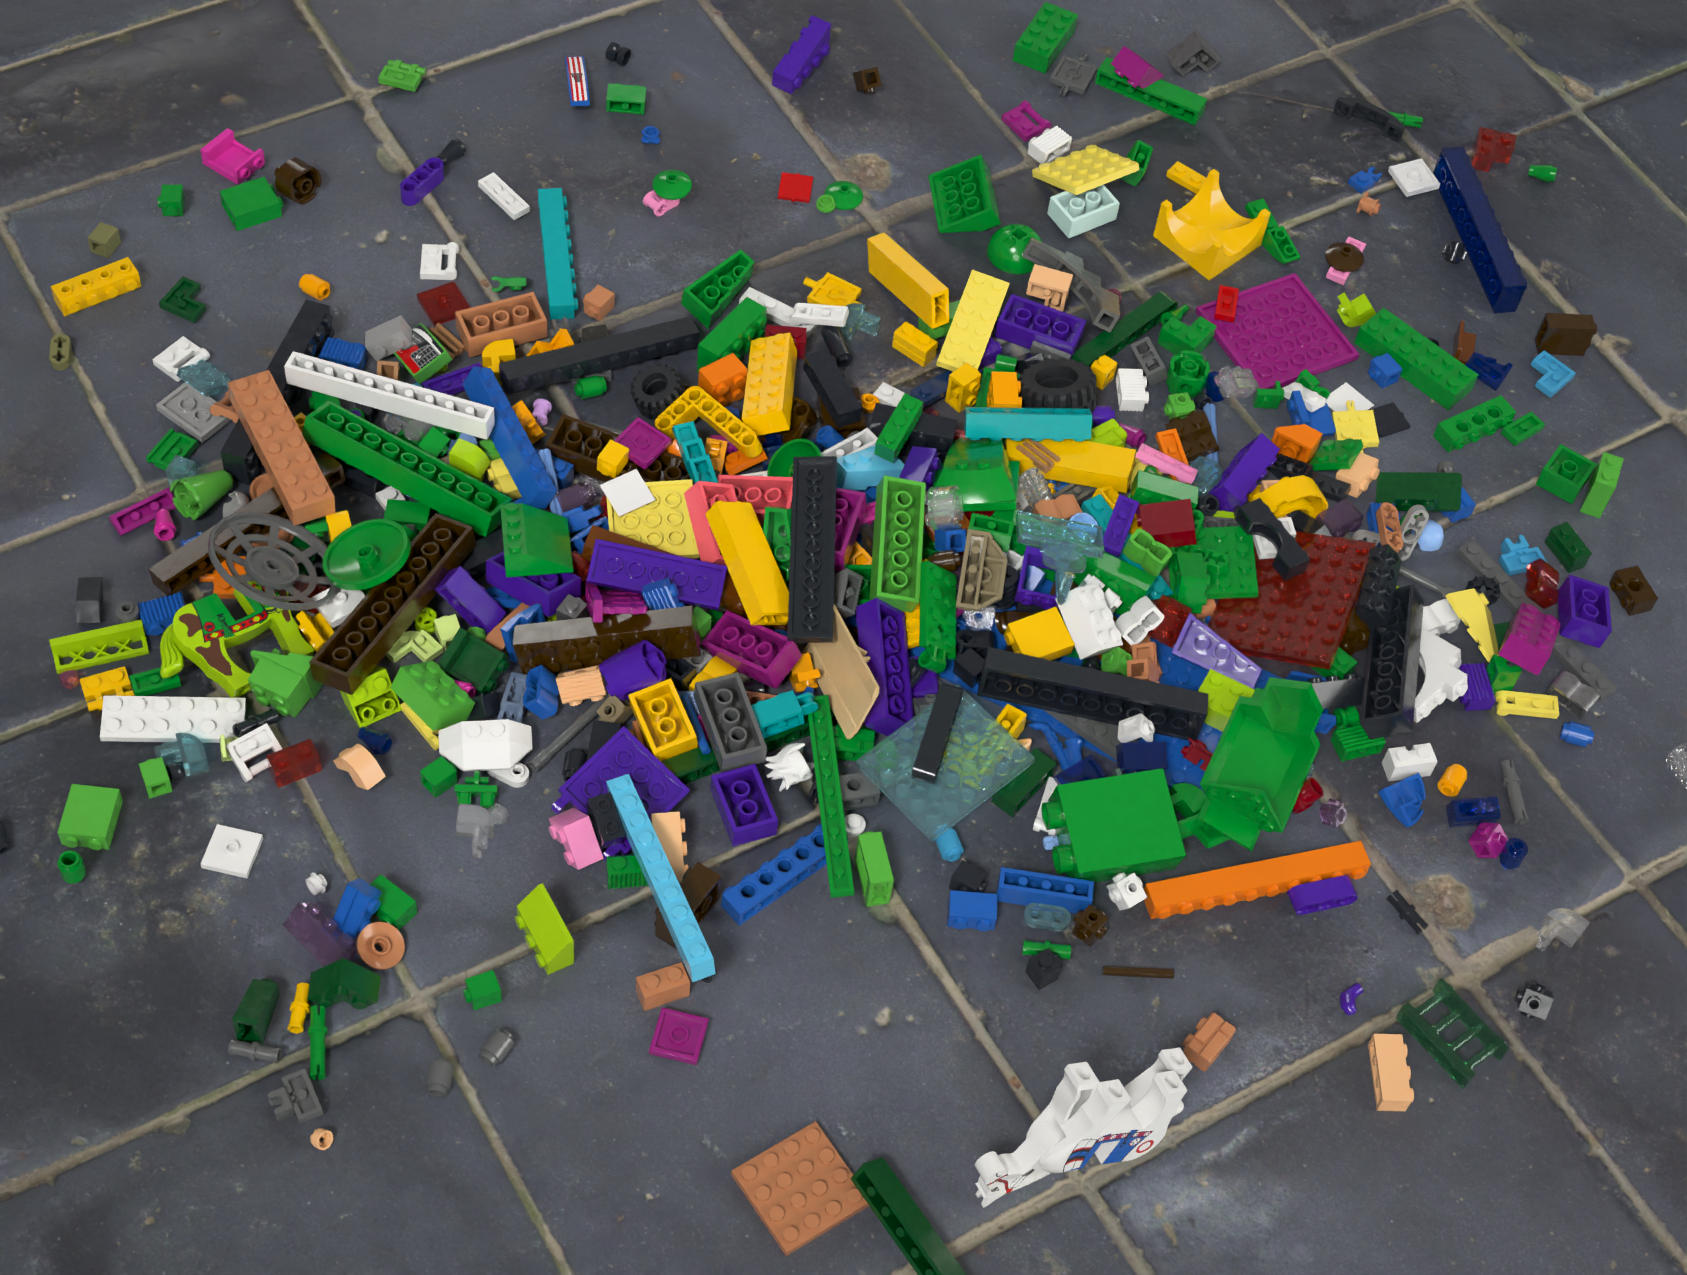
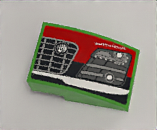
M419 323L412 329V345L393 353L419 384L452 360L445 348L422 323Z

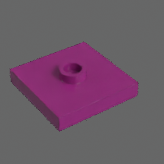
M637 417L614 441L629 448V459L646 470L671 444L672 439Z
M662 1007L649 1048V1054L697 1065L709 1018Z

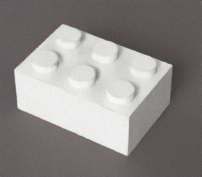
M1099 584L1075 588L1055 598L1080 660L1104 654L1123 645L1121 633L1116 628L1113 614L1106 604L1104 592L1099 587Z

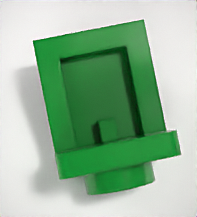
M1275 381L1273 389L1257 388L1253 399V407L1278 409L1280 401H1283L1284 389H1281L1280 381Z

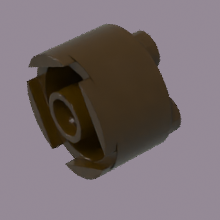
M293 157L282 166H278L274 172L277 191L299 204H306L313 200L317 195L315 193L317 187L320 188L322 178L320 172L297 157Z
M1340 607L1332 610L1327 615L1326 634L1330 641L1351 656L1354 652L1368 648L1370 628L1357 616V607H1355V610Z

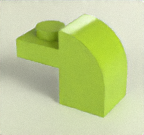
M1345 292L1337 296L1341 302L1338 305L1337 312L1348 327L1361 326L1376 314L1365 294L1352 301L1348 299Z
M459 438L449 452V464L479 481L483 480L485 471L490 465V460L481 448Z

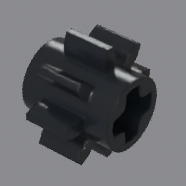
M1451 241L1450 245L1445 244L1442 254L1446 255L1444 259L1458 264L1459 260L1464 261L1467 251L1464 250L1465 245L1456 241Z

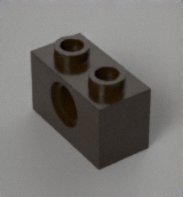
M1638 565L1615 571L1609 582L1611 590L1615 592L1621 606L1629 616L1651 611L1658 599Z

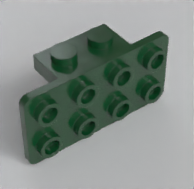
M1380 472L1377 477L1375 503H1394L1397 511H1408L1414 505H1422L1427 511L1457 512L1461 509L1462 475L1460 473Z

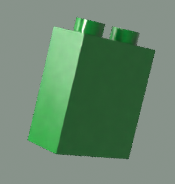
M1163 768L1057 785L1048 802L1042 803L1041 812L1044 826L1047 830L1055 829L1059 846H1054L1052 849V859L1057 874L1066 873V876L1069 878L1097 883L1112 880L1114 876L1125 872L1126 875L1135 873L1136 876L1174 870L1186 856Z

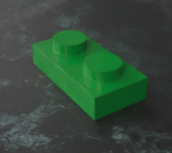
M1529 412L1504 427L1501 434L1516 446L1543 430L1545 423L1533 412Z
M160 667L130 675L129 677L135 696H148L181 687L178 673L169 678H162L160 676Z

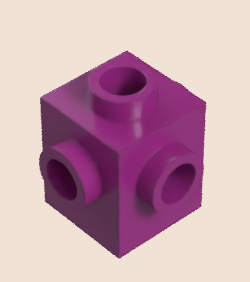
M1480 823L1468 840L1477 858L1495 859L1509 841L1500 823Z

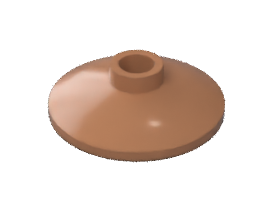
M371 923L360 932L357 938L358 954L362 961L371 968L378 970L392 968L403 957L405 950L404 939L399 930L389 923ZM376 944L381 946V952L375 949Z

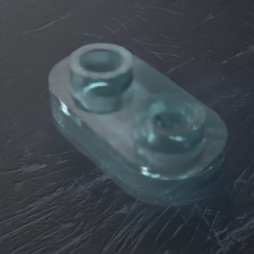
M1030 903L1024 910L1023 920L1032 928L1061 932L1068 928L1071 915L1064 907ZM1058 919L1061 923H1056L1054 920Z

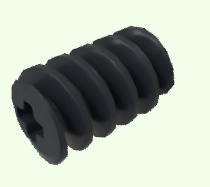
M1010 565L1006 567L1002 599L990 605L994 609L1005 610L1015 605L1018 572L1014 567Z

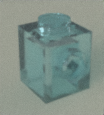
M179 455L173 458L165 470L169 487L177 479L199 475L196 461Z

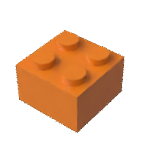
M732 353L699 369L698 387L702 388L725 407L745 396L747 368Z

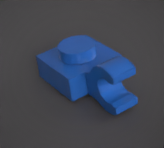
M600 504L587 510L584 509L583 505L563 512L562 516L567 518L568 529L571 534L590 526L591 522L589 519L603 513Z

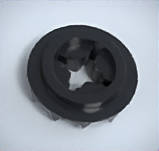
M1486 575L1483 577L1475 576L1473 580L1468 582L1466 590L1474 588L1481 594L1479 589H1481L1482 585H1485L1487 591H1485L1484 595L1489 601L1487 606L1494 604L1500 597L1499 583H1496L1494 578L1486 577Z

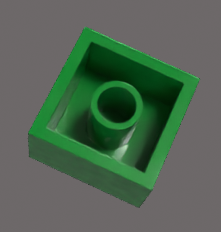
M1560 444L1543 468L1536 485L1573 504L1589 481L1597 463Z

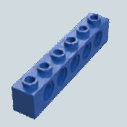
M819 824L811 834L800 837L795 845L789 849H783L772 861L764 862L759 870L753 874L745 875L740 883L734 887H728L723 892L721 907L738 926L826 865L824 847L816 846L818 844L824 846L822 825ZM785 869L788 872H781L780 870ZM762 882H768L770 884L764 885L762 884ZM748 894V895H751L752 897L747 898V897H744L743 895Z

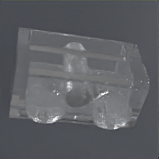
M1230 366L1223 367L1214 378L1217 386L1220 387L1219 390L1222 396L1225 398H1247L1259 388L1256 379H1253L1254 375L1251 369H1242L1240 366L1230 368Z

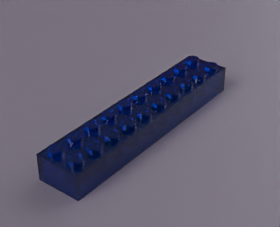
M1464 147L1442 148L1433 175L1440 183L1438 190L1459 237L1465 245L1464 248L1467 251V255L1493 313L1516 312L1524 291L1527 289V280L1521 273L1520 265L1515 260L1514 252L1509 247L1507 237L1503 234L1501 224L1497 221L1494 209L1491 208L1488 196L1482 188V183L1479 181L1476 170L1472 166L1469 155Z

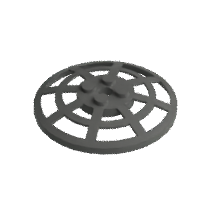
M241 512L223 518L215 525L209 536L208 554L216 571L234 589L259 603L283 610H310L327 603L334 596L338 588L329 581L328 577H317L315 568L308 559L316 553L323 559L327 546L312 532L301 525L293 526L292 522L288 519L267 513ZM249 523L270 526L269 536L260 534L244 535L238 525ZM230 527L236 539L224 550L215 544V540L220 533ZM279 529L297 536L311 547L301 552L291 544L278 539ZM249 542H265L267 546L253 548ZM240 545L248 553L245 559L233 554L234 550ZM279 546V547H281V548H283V549L289 551V552L292 553L294 556H293V557H290V556H289L288 554H286L285 552H283V551H281V550H279V549H276V547ZM216 553L226 559L227 567L233 576L229 575L223 568ZM233 562L244 566L247 574L239 575L234 568ZM302 562L309 576L300 575L297 564ZM255 581L265 588V592L256 589L247 582ZM295 581L309 583L307 589L302 593L293 587ZM316 584H329L330 589L324 598L315 601L307 597L314 591ZM274 590H286L292 596L274 595ZM297 600H300V601L304 602V603H287L288 601H297Z

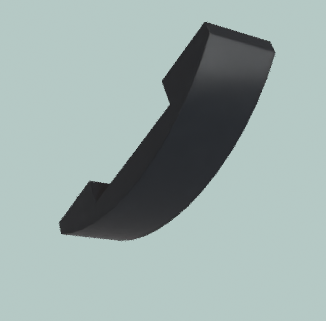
M1338 97L1333 110L1334 114L1350 120L1353 116L1383 130L1384 137L1397 143L1401 142L1405 126L1387 111L1368 102L1353 98Z

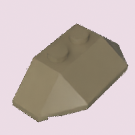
M971 529L967 531L956 608L979 611L1002 599L1008 559L999 545L993 540L990 532Z

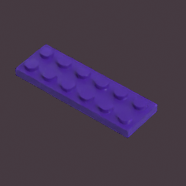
M596 539L587 583L641 594L644 585L669 578L671 584L674 583L677 587V597L680 602L718 610L727 566Z

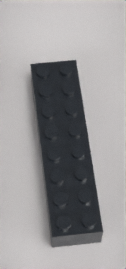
M1414 584L1396 588L1388 625L1370 629L1360 724L1370 740L1413 731L1424 601Z

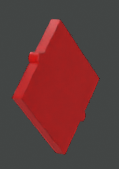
M782 172L778 199L809 203L813 176Z

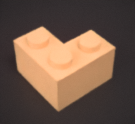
M1035 264L1028 282L1026 294L1045 299V306L1064 312L1073 274Z

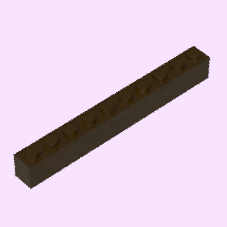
M324 453L315 459L331 490L346 480L342 464L329 454ZM274 487L233 513L259 512L276 515L285 519L289 518ZM249 523L238 525L244 535H264L270 531V526L264 524ZM215 525L148 569L153 584L167 596L177 593L214 568L208 554V541ZM230 527L220 533L215 540V544L224 550L236 539ZM242 545L238 546L233 554L243 549ZM216 553L220 563L226 560L223 556Z

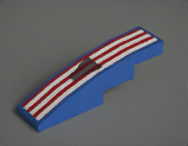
M565 57L570 105L589 106L590 100L584 57Z

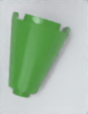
M217 470L177 479L171 483L170 492L174 491L175 497L172 498L173 503L185 518L191 517V520H195L201 517L232 489L233 478L225 470Z

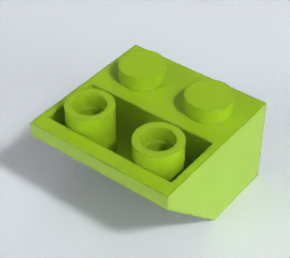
M376 666L353 695L340 691L346 707L359 728L368 726L402 710L396 693L390 688L392 683L388 673L381 666Z

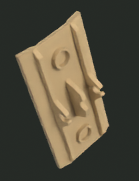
M834 604L833 643H808L802 653H810L813 669H819L821 676L816 678L823 694L828 695L830 707L847 739H851L859 731L880 692L879 685L867 665L870 657H864L867 651L856 645Z

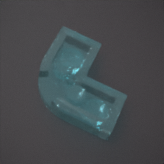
M1199 456L1189 465L1198 470L1193 483L1189 484L1199 487L1198 496L1208 494L1222 478L1223 471L1216 460Z

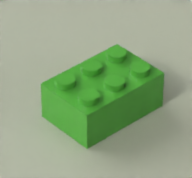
M434 661L401 666L390 687L432 731L467 721L475 705V702Z

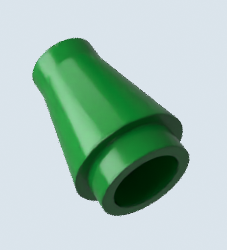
M1530 165L1528 176L1547 183L1554 182L1557 167H1553V165Z

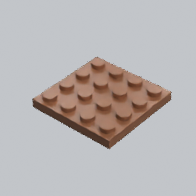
M816 1121L731 1171L732 1177L785 1256H788L869 1206L850 1178L853 1174Z

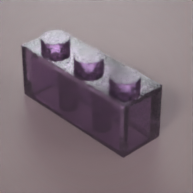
M298 902L282 925L324 967L342 958L351 961L357 953V946L353 943V938L343 933L333 919L326 917L321 912L322 908L314 902Z

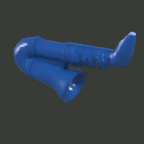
M1034 722L1029 724L1030 728L1043 731L1061 765L1062 771L1072 778L1078 777L1084 768L1081 754L1084 741L1079 738H1069L1064 742L1066 745V749H1064L1062 743L1058 741L1059 738L1055 735V731L1047 723Z

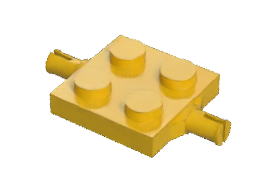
M827 272L817 282L808 277L804 279L803 285L813 289L807 296V302L810 304L846 306L849 310L854 308L861 313L866 308V305L856 301L861 295L862 289Z

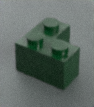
M342 958L311 972L307 999L317 1003L319 1007L323 1005L328 1008L344 1001L351 1004L355 1009H365L378 1002L381 976Z

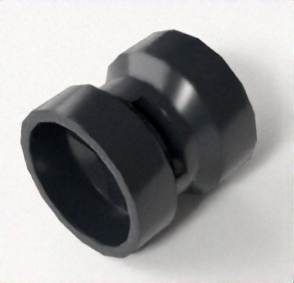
M611 42L606 50V59L616 61L617 64L623 67L629 62L631 57V49L622 48L615 42Z

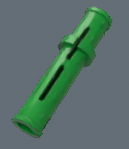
M318 1005L310 1007L308 1035L310 1036L309 1078L311 1080H316L317 1071L318 1080L326 1078L325 1036L328 1033V1027L325 1026L326 1007L320 1005L318 1014Z

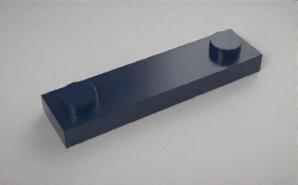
M979 367V368H978V371H979V373H981V377H982V375H983V370ZM948 370L911 389L910 396L923 401V408L945 397L949 374L953 371Z

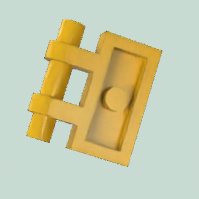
M125 666L79 679L85 700L88 702L89 711L96 709L101 711L104 696H134L133 690H130L132 687Z

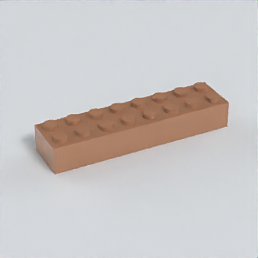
M263 371L228 382L229 399L293 526L335 513L334 495L270 371Z

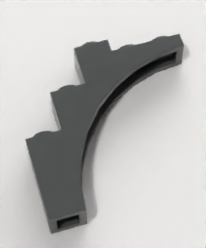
M1031 237L1022 252V257L1037 265L1073 274L1070 289L1087 308L1092 324L1111 332L1120 317L1119 296L1101 287V277L1085 270L1082 258L1068 251L1063 253Z

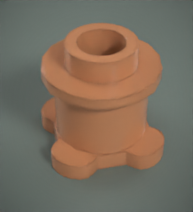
M1366 191L1359 201L1356 213L1364 211L1372 217L1373 214H1378L1381 204H1379V199L1375 200L1368 197L1369 192Z

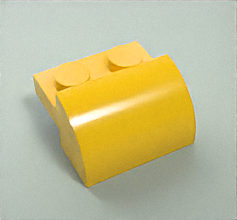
M304 611L296 615L300 622V625H298L300 631L316 653L337 630V627L332 628L320 612L314 617H311Z

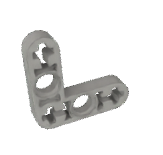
M1422 505L1412 506L1400 526L1404 551H1400L1398 555L1402 561L1410 557L1428 522L1429 514ZM1420 513H1422V516H1418L1415 519V515H1419ZM1361 529L1353 534L1352 542L1368 546L1371 543V546L1375 548L1380 543L1379 533ZM1409 529L1415 530V532H1414V534H1413L1412 536H1410V537H1405V536H1404V533H1405L1407 530H1409Z

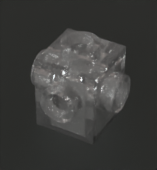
M989 605L979 611L964 609L963 619H967L966 625L970 626L969 629L982 631L986 629L991 631L997 606ZM976 613H980L982 617H977Z

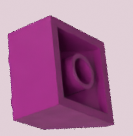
M1123 46L1111 62V65L1116 68L1114 72L1122 78L1124 75L1128 77L1127 82L1135 88L1139 86L1144 89L1164 76L1126 46Z

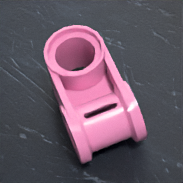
M654 190L647 193L643 199V204L646 207H650L656 216H662L680 203V199H663Z

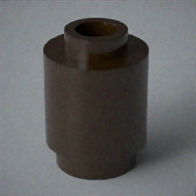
M955 549L934 552L933 555L928 556L929 562L950 572L958 570V566L962 565L960 553H956Z

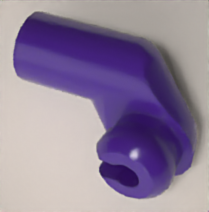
M1358 983L1346 989L1339 997L1340 1007L1348 1016L1356 1013L1355 998L1363 993V988Z

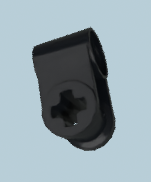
M964 629L956 634V656L963 651V648H965V651L971 648L985 659L988 647L995 648L994 634L991 631Z

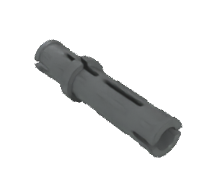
M1509 759L1500 762L1504 779L1502 783L1508 793L1514 824L1517 825L1519 821V825H1523L1529 821L1520 789L1521 780L1517 776L1514 761L1510 760L1509 762Z

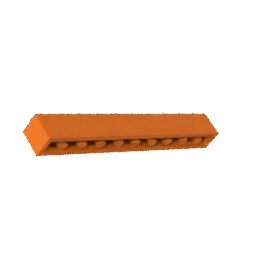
M1357 841L1147 883L1144 888L1147 898L1144 899L1151 919H1165L1174 914L1181 913L1185 915L1194 910H1209L1223 904L1229 906L1238 901H1253L1262 896L1273 897L1279 893L1287 892L1292 887L1338 876L1346 875L1350 879H1360L1367 874L1371 862L1362 842Z

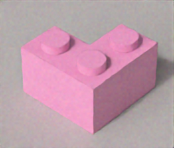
M572 808L549 818L551 824L549 832L554 840L556 839L564 845L566 852L563 855L568 865L579 870L604 859L588 815Z

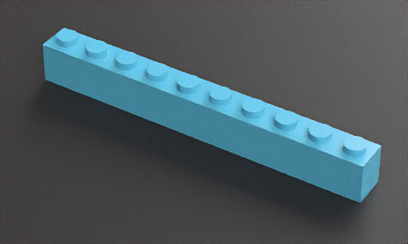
M629 774L606 781L608 792H611L626 837L692 982L714 975V958Z

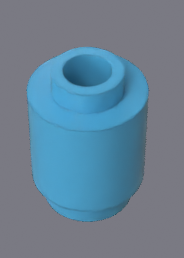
M951 826L939 828L935 832V842L942 859L951 862L958 860L963 854L964 849L957 832Z

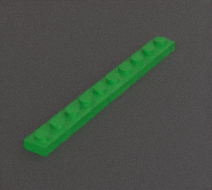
M828 695L814 696L813 701L817 702L818 709L808 714L830 896L831 898L853 896L854 886Z

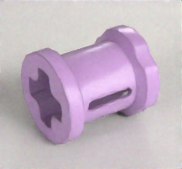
M536 399L533 403L534 410L532 416L538 425L543 427L548 422L547 415L551 411L552 405L545 399Z

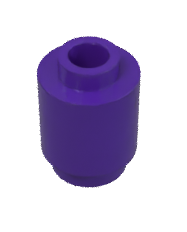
M1096 406L1092 412V426H1099L1110 419L1115 420V411L1111 410V406Z

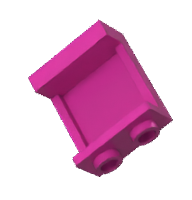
M228 128L200 149L204 165L237 185L248 179L250 175L265 164L264 151L259 148L254 152L235 141L234 132Z

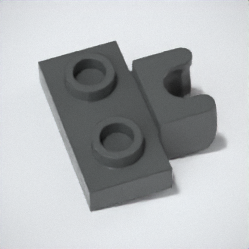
M305 1068L281 1077L284 1087L269 1092L267 1095L271 1106L281 1104L280 1107L274 1110L276 1121L278 1122L296 1115L299 1124L323 1115L322 1107Z

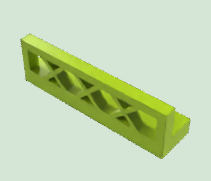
M142 620L49 639L57 674L149 654ZM142 641V648H129L131 643ZM115 646L119 648L115 654L110 655L106 653L110 647ZM87 652L96 653V656L92 659L87 660L83 658ZM64 657L73 658L70 664L60 665L59 661L60 658Z

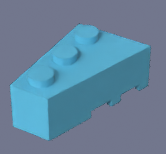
M875 446L837 458V485L841 489L866 490L868 486H877L884 475L899 478L905 464L898 457L892 463L875 455Z

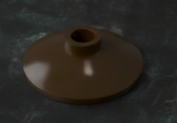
M1333 243L1325 252L1328 264L1342 272L1356 271L1364 262V256L1360 249L1350 243Z

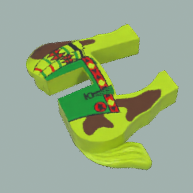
M255 581L247 582L256 589L265 592V588ZM234 589V596L248 615L242 619L235 621L216 593L187 604L175 613L173 623L164 631L160 642V676L162 678H169L181 672L184 667V656L194 662L208 678L219 684L231 698H238L251 691L252 688L248 682L251 674L233 663L226 652L227 648L247 642L270 628L284 655L288 656L289 653L313 657L314 649L301 636L298 624L293 619L290 610L264 605ZM274 590V595L288 596V592L286 590Z

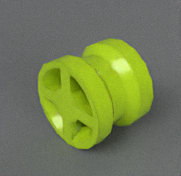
M425 607L415 619L416 631L424 630L429 635L435 632L434 619H437V616L433 609Z

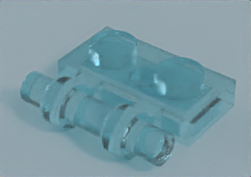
M200 360L197 365L191 364L178 368L176 375L206 397L222 392L223 385L228 388V382L232 381L226 373L219 372L210 362L206 363L204 360Z

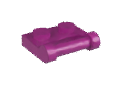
M1027 100L1023 101L1020 106L1002 114L1001 119L1024 142L1042 134L1046 129H1050L1052 125L1049 120L1042 118ZM1024 113H1027L1039 125L1036 126Z

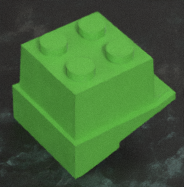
M276 648L271 653L252 650L250 653L255 668L248 678V682L252 688L251 691L256 697V701L262 706L267 707L269 705L275 708L283 716L290 715L296 718L310 698L314 699L323 686V683L313 679L309 661L313 658L312 656L289 653L288 656L281 655L282 652Z

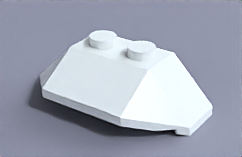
M509 719L464 721L438 731L439 754L464 772L511 769L532 750L531 726Z

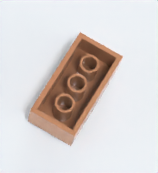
M534 292L455 312L456 329L463 345H465L469 358L481 355L488 344L497 340L513 339L515 346L547 337V319Z

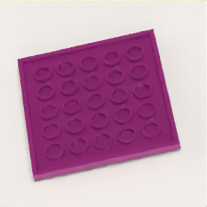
M1295 273L1239 292L1234 322L1214 319L1217 300L1198 306L1195 310L1198 317L1201 316L1217 326L1214 338L1255 392L1257 388L1273 389L1275 381H1280L1281 387L1296 381L1299 374L1305 369L1312 375H1316L1355 361L1359 357L1357 350Z

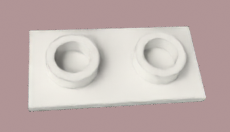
M1088 574L1078 588L1099 584V587L1102 589L1105 584L1094 575ZM1108 588L1104 593V599L1113 614L1122 601L1120 596Z

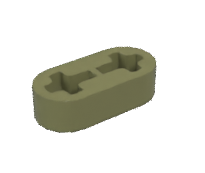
M65 334L53 336L50 342L49 359L51 367L59 371L67 369L71 361L72 346L70 338Z

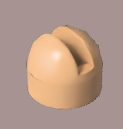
M324 1128L315 1129L314 1133L310 1136V1142L315 1148L326 1150L333 1142V1134Z

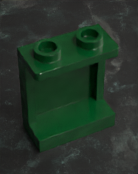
M460 627L439 660L438 665L442 670L460 681L471 683L480 693L488 694L495 689L497 685L496 680L500 674L504 673L508 668L510 657Z

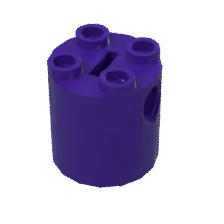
M642 640L607 658L599 665V669L608 683L606 689L609 695L612 697L616 695L621 700L629 699V694L665 680L666 659L660 649L649 641Z

